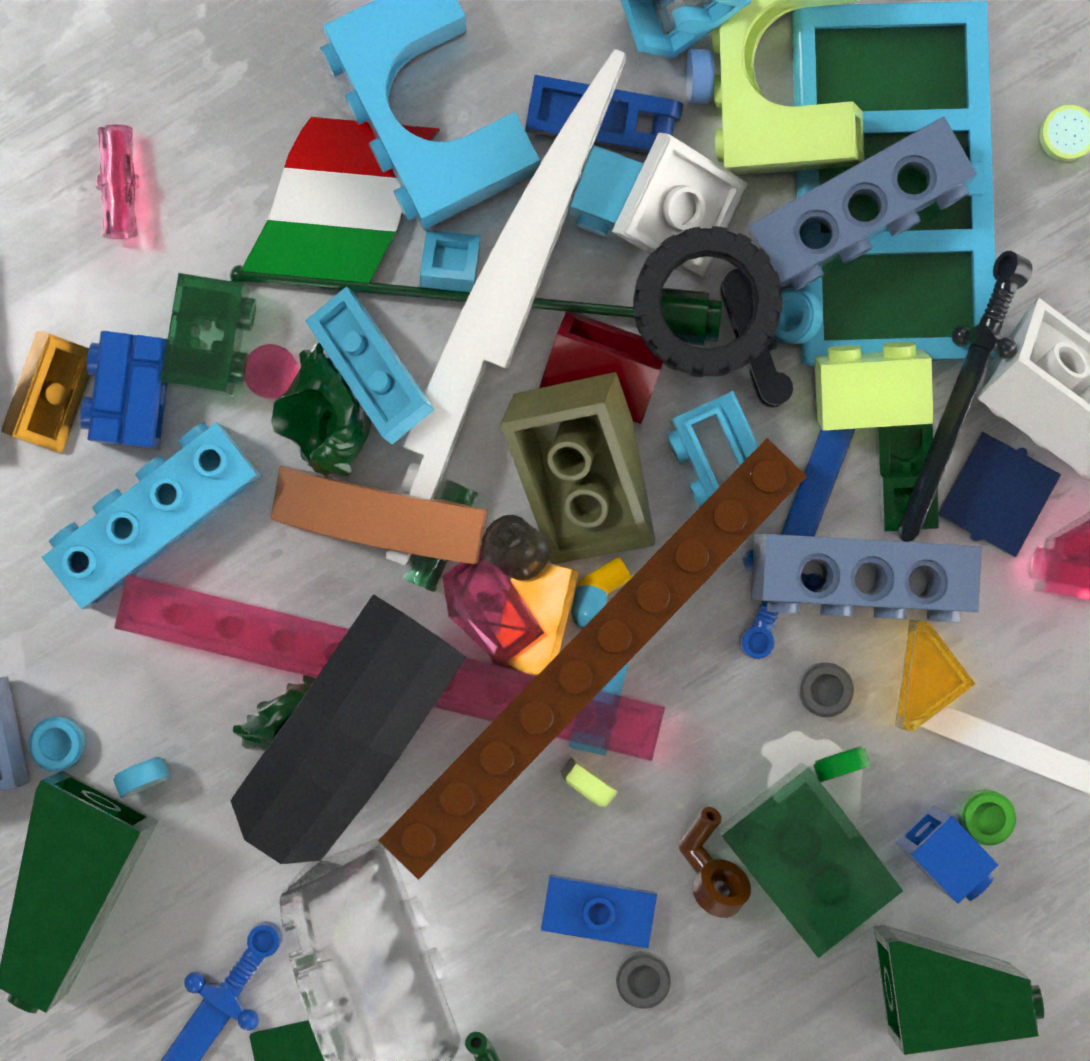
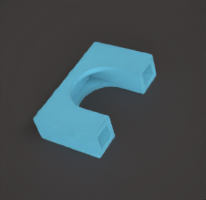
M374 0L323 25L327 44L320 47L321 53L334 77L342 73L345 76L352 90L344 95L346 102L358 125L368 121L376 137L375 140L369 142V146L382 172L390 169L393 170L401 186L393 192L407 220L417 217L424 231L533 177L540 165V159L516 112L465 137L446 142L429 141L415 136L407 131L391 112L389 93L392 83L402 67L413 58L466 32V17L458 0Z

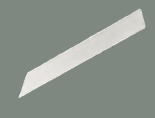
M950 706L908 721V723L1090 794L1089 761Z

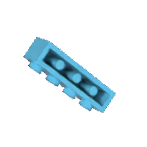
M205 422L198 424L178 441L183 447L166 461L160 455L148 462L135 474L139 480L137 484L124 494L119 489L113 490L92 507L96 515L80 528L73 522L49 540L53 549L42 556V559L81 609L94 608L263 477L223 425L217 422L210 427Z

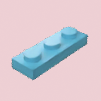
M347 286L305 320L382 438L394 444L435 410L359 297Z

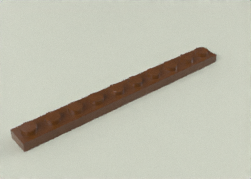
M766 438L378 841L419 880L794 491L807 475Z

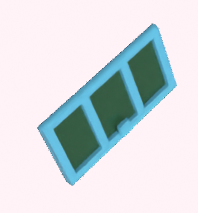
M987 1L848 4L791 11L794 106L853 101L863 111L864 161L944 116L977 173L972 183L966 186L970 194L955 204L940 210L937 203H934L917 213L921 221L910 229L894 237L886 230L871 238L869 242L873 248L858 258L843 264L841 258L837 257L820 267L824 275L800 289L810 292L818 299L823 314L821 327L817 334L811 340L801 344L802 364L815 366L814 356L828 355V348L834 346L855 345L861 347V353L883 352V344L891 342L916 343V350L923 349L932 358V361L965 360L970 344L964 347L955 345L951 338L952 331L960 325L972 329L979 324L982 315L985 313L984 310L989 303V298H992L991 293H994L993 288H995L994 285L996 283L993 276L995 235ZM852 167L796 171L797 198ZM906 169L897 175V183L900 189L907 194L916 195L927 189L926 178L918 170ZM857 196L848 203V210L851 216L858 221L869 222L879 215L877 203L868 196ZM808 223L799 232L802 243L811 249L823 248L831 241L829 230L821 223ZM992 351L989 359H994L997 355L996 352Z

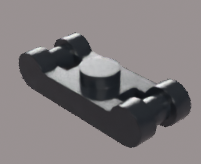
M739 268L728 272L719 290L735 338L744 332L751 321L753 304L750 298L752 296L751 286ZM774 336L760 355L746 366L757 399L768 408L779 407L788 401L793 393V382L790 377L785 373L776 371L770 351L777 349Z

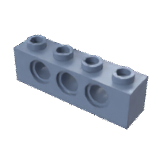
M943 116L748 226V233L755 246L759 250L762 248L771 259L770 263L774 271L777 270L780 277V289L791 283L795 291L821 278L824 273L820 267L835 258L840 257L843 264L868 252L873 248L869 240L880 233L888 230L891 236L894 237L915 226L921 221L917 213L932 204L937 203L940 210H943L970 194L966 186L972 183L977 173L946 118ZM906 169L918 170L926 178L927 189L920 194H907L900 189L897 183V175ZM857 196H868L877 203L879 215L869 222L858 221L851 216L848 210V203ZM817 222L826 226L830 232L831 241L820 249H811L805 246L800 239L799 232L806 224Z
M754 534L751 600L767 601L766 612L800 614V603L821 604L820 615L853 616L854 606L874 607V618L907 619L908 608L927 609V620L960 622V611L979 612L982 546ZM811 560L819 564L823 573L821 584L813 591L808 590L801 580L802 569ZM865 563L872 567L876 576L874 587L866 594L862 593L855 583L856 572ZM917 567H921L928 576L927 589L920 596H916L909 587L910 574Z

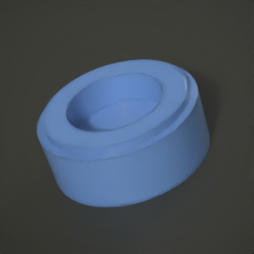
M689 49L686 59L688 104H709L714 91L713 54L709 49Z

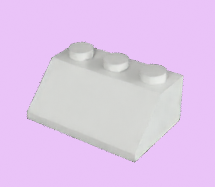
M1038 297L1009 336V338L1016 342L1017 352L1010 359H1002L998 355L995 356L987 369L978 399L987 405L996 416L1008 420L1030 436L1039 447L1048 449L1073 467L1079 476L1090 480V335Z

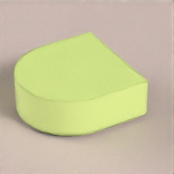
M572 756L561 770V776L568 785L602 808L604 806L607 807L618 792L608 782Z

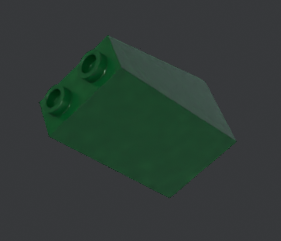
M65 771L42 779L36 788L0 964V989L8 993L7 1001L29 1013H37L38 1009L47 1013L69 993L158 823V820Z

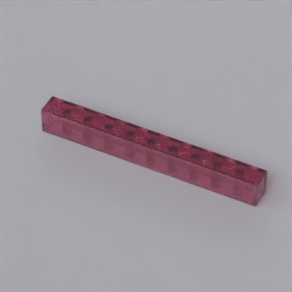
M127 574L114 626L115 629L314 678L318 676L350 629L349 626L139 574ZM465 655L466 659L434 707L493 722L538 674ZM602 689L563 729L557 738L652 761L665 706L662 703Z

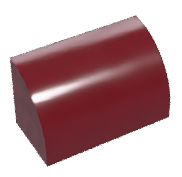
M565 312L539 388L616 372L632 420L641 424L663 361L649 351L641 335L575 312Z

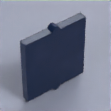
M981 432L941 504L938 516L970 533L972 541L983 540L1012 557H1017L1061 474L1027 456L1028 452L1025 448L1014 449L989 434Z

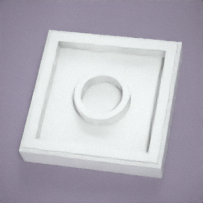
M658 133L612 232L651 254L664 240L672 235L676 236L683 233L686 229L700 227L701 229L712 228V226L727 228L748 183L670 134ZM704 256L687 260L676 270L691 279L702 281L713 257Z

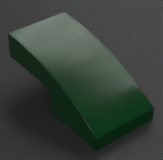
M933 424L875 427L879 496L884 532L898 531L900 520L933 440ZM938 489L922 529L939 528Z

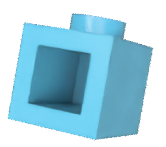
M593 145L570 204L569 214L578 217L576 225L601 236H606L609 229L613 230L643 167V163Z

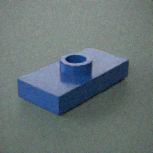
M549 875L541 931L649 948L657 892Z

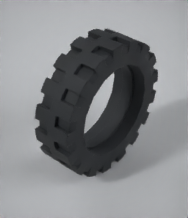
M718 226L702 229L700 227H693L664 240L646 259L636 281L633 298L636 327L649 351L662 360L663 364L669 368L688 373V375L694 377L724 376L751 363L773 338L777 331L783 308L780 277L777 270L774 271L770 263L771 259L762 248L759 250L752 244L750 238L741 233L737 235L727 231V228ZM704 256L724 259L739 268L750 283L754 299L751 321L744 332L729 344L711 349L691 346L676 337L666 324L661 308L663 286L672 271L687 260Z

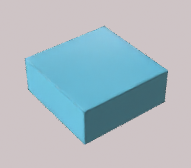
M426 230L420 271V287L471 292L476 280L480 236Z

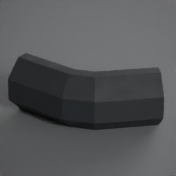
M373 594L306 694L230 800L244 840L280 864L321 861L397 762L466 659V656L417 621Z

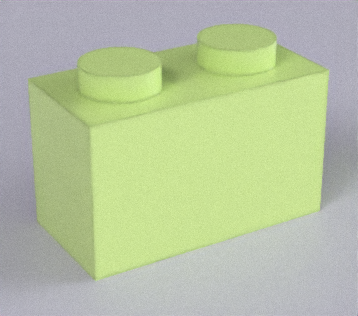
M916 343L883 344V352L861 353V347L855 345L834 346L828 348V355L814 356L817 421L823 431L934 424L932 358L923 349L916 350Z

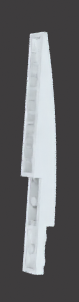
M616 49L613 50L576 105L530 180L477 278L425 391V396L435 410L409 431L404 448L424 456L421 464L415 461L411 462L403 480L401 492L425 499L436 498L487 362L509 368L578 183L626 62L624 52ZM388 549L385 558L406 566L412 561L414 554Z

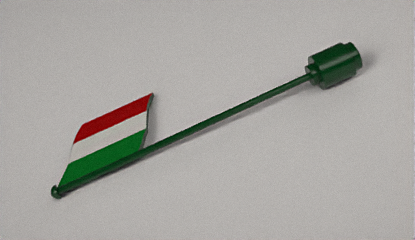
M310 117L301 129L287 156L268 219L243 267L242 265L233 267L229 275L231 282L236 286H240L241 281L340 291L347 286L353 292L466 302L471 293L371 282L394 240L401 222L403 212L393 192L401 186L392 169L382 172L369 146V142L375 140L376 137L368 122L358 125L353 120ZM402 125L415 136L432 141L440 131L439 128ZM663 288L661 308L664 320L676 337L694 346H704L705 341L718 342L722 299L709 298V292ZM535 298L531 307L533 309L635 318L634 308L629 306Z

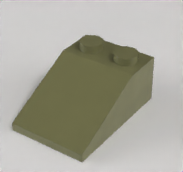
M614 372L514 393L500 425L551 564L654 546L656 539L633 420L617 373Z

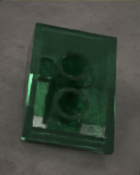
M802 762L717 828L723 839L818 958L903 892L902 888L810 768Z

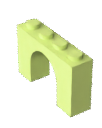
M751 0L750 4L711 31L715 54H720L721 75L714 76L713 93L717 108H722L723 129L716 130L715 150L718 161L724 162L725 169L736 176L852 167L864 161L863 111L853 101L807 106L779 105L764 97L758 87L754 73V57L757 45L766 29L779 17L801 8L858 3L859 0Z

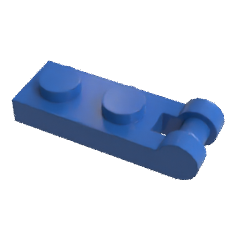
M534 75L525 132L557 137L590 84ZM615 89L594 144L648 155L658 133L673 136L675 122L681 121L684 104L673 99ZM638 114L654 118L651 134L635 131Z

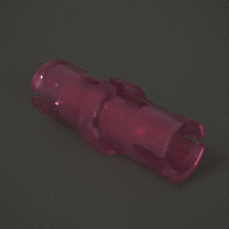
M105 125V127L97 129L100 148V174L95 177L96 189L101 191L103 212L102 236L108 239H129L130 237L138 236L135 190L140 187L139 175L134 174L133 128L127 125Z

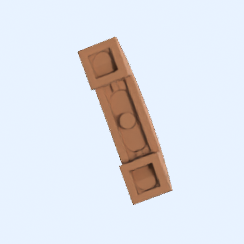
M280 466L271 513L272 520L318 534L369 546L470 564L478 563L488 509L436 498L425 499L336 480L333 479L334 476L287 466Z

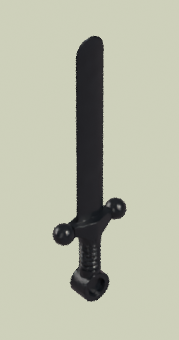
M1013 251L1003 252L994 263L993 276L996 280L995 288H993L994 293H991L992 298H989V303L984 310L985 313L982 315L979 324L972 329L960 325L952 331L951 338L955 345L964 347L970 344V347L900 520L898 535L904 542L913 541L922 529L992 351L996 352L1002 359H1010L1017 352L1016 342L1009 337L1002 338L1000 331L1003 326V319L1006 317L1005 314L1008 312L1007 309L1010 307L1009 304L1012 302L1011 299L1014 297L1013 294L1029 281L1033 268L1029 259Z

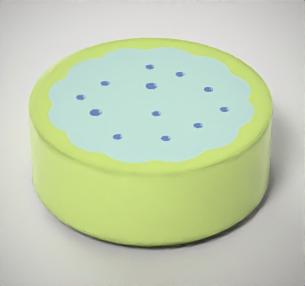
M1063 105L1053 110L1044 119L1040 127L1039 138L1044 151L1053 159L1062 162L1075 161L1089 152L1090 113L1077 105Z

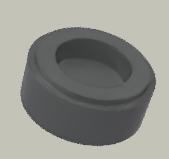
M828 662L816 663L808 667L799 679V699L809 712L817 716L833 717L839 715L848 708L853 699L854 686L852 679L846 670L836 664Z
M638 951L625 957L619 964L616 972V985L620 996L626 1003L636 1008L646 1009L658 1005L666 998L670 990L671 977L667 965L659 956L647 951Z

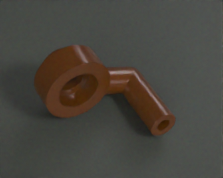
M705 807L680 839L679 850L697 873L692 885L693 895L702 909L713 916L728 918L736 915L751 895V884L747 875L740 867L727 860H713L703 847L722 820L720 813L715 808Z

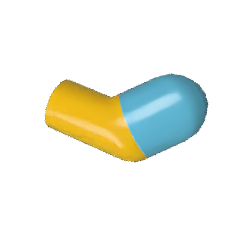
M620 557L608 562L578 582L571 614L574 623L580 626L581 630L606 605L608 594L626 584L632 578Z

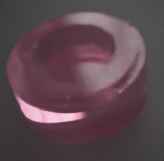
M275 344L262 345L254 349L246 358L243 368L244 380L249 389L256 395L265 399L275 400L288 390L299 371V366L295 357L287 349Z

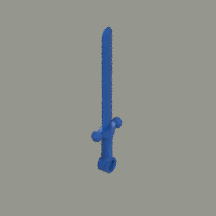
M821 428L804 472L807 477L799 485L781 535L815 537L855 429L823 431ZM753 549L747 551L743 556L744 566L751 571L753 567ZM801 572L802 583L808 590L813 591L818 588L823 578L817 573L807 575ZM761 601L762 604L759 605L760 609L757 611L758 614L755 616L756 619H754L752 626L745 630L740 637V648L744 655L749 658H765L774 648L772 632L779 613L766 612L767 601Z
M263 921L252 928L247 937V947L221 984L205 983V978L198 972H192L186 976L184 980L186 990L193 994L198 993L204 999L161 1061H200L230 1017L236 1019L241 1029L246 1031L254 1030L258 1026V1014L251 1009L245 1010L238 996L265 957L273 955L280 947L282 933L276 924L270 921Z

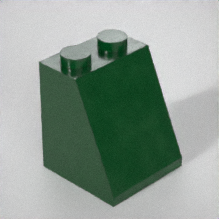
M873 926L888 1034L904 1055L1039 1036L1036 1019L1044 1018V1003L1041 990L1038 985H1031V980L1010 962L890 926Z

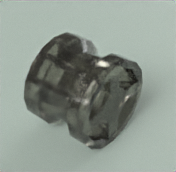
M505 515L494 520L486 529L482 538V550L485 558L495 567L500 568L507 576L519 581L529 580L537 576L545 568L549 559L550 546L547 538L522 517L516 515ZM517 539L521 540V542L517 545L509 547L513 541Z

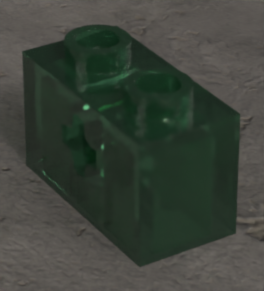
M178 273L161 382L169 386L233 396L235 384L243 385L248 362V353L240 352L243 331H252L257 307L256 299L249 298L250 289L244 283ZM212 322H215V327L224 333L222 341H213L211 349L208 350L207 343L199 339L201 331H210Z

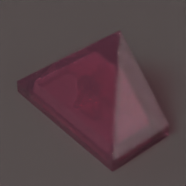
M487 545L481 546L477 564L460 562L442 576L448 617L499 665H504L544 634V631Z

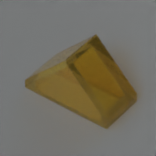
M910 619L895 726L903 730L914 731L973 687L975 682L929 622Z

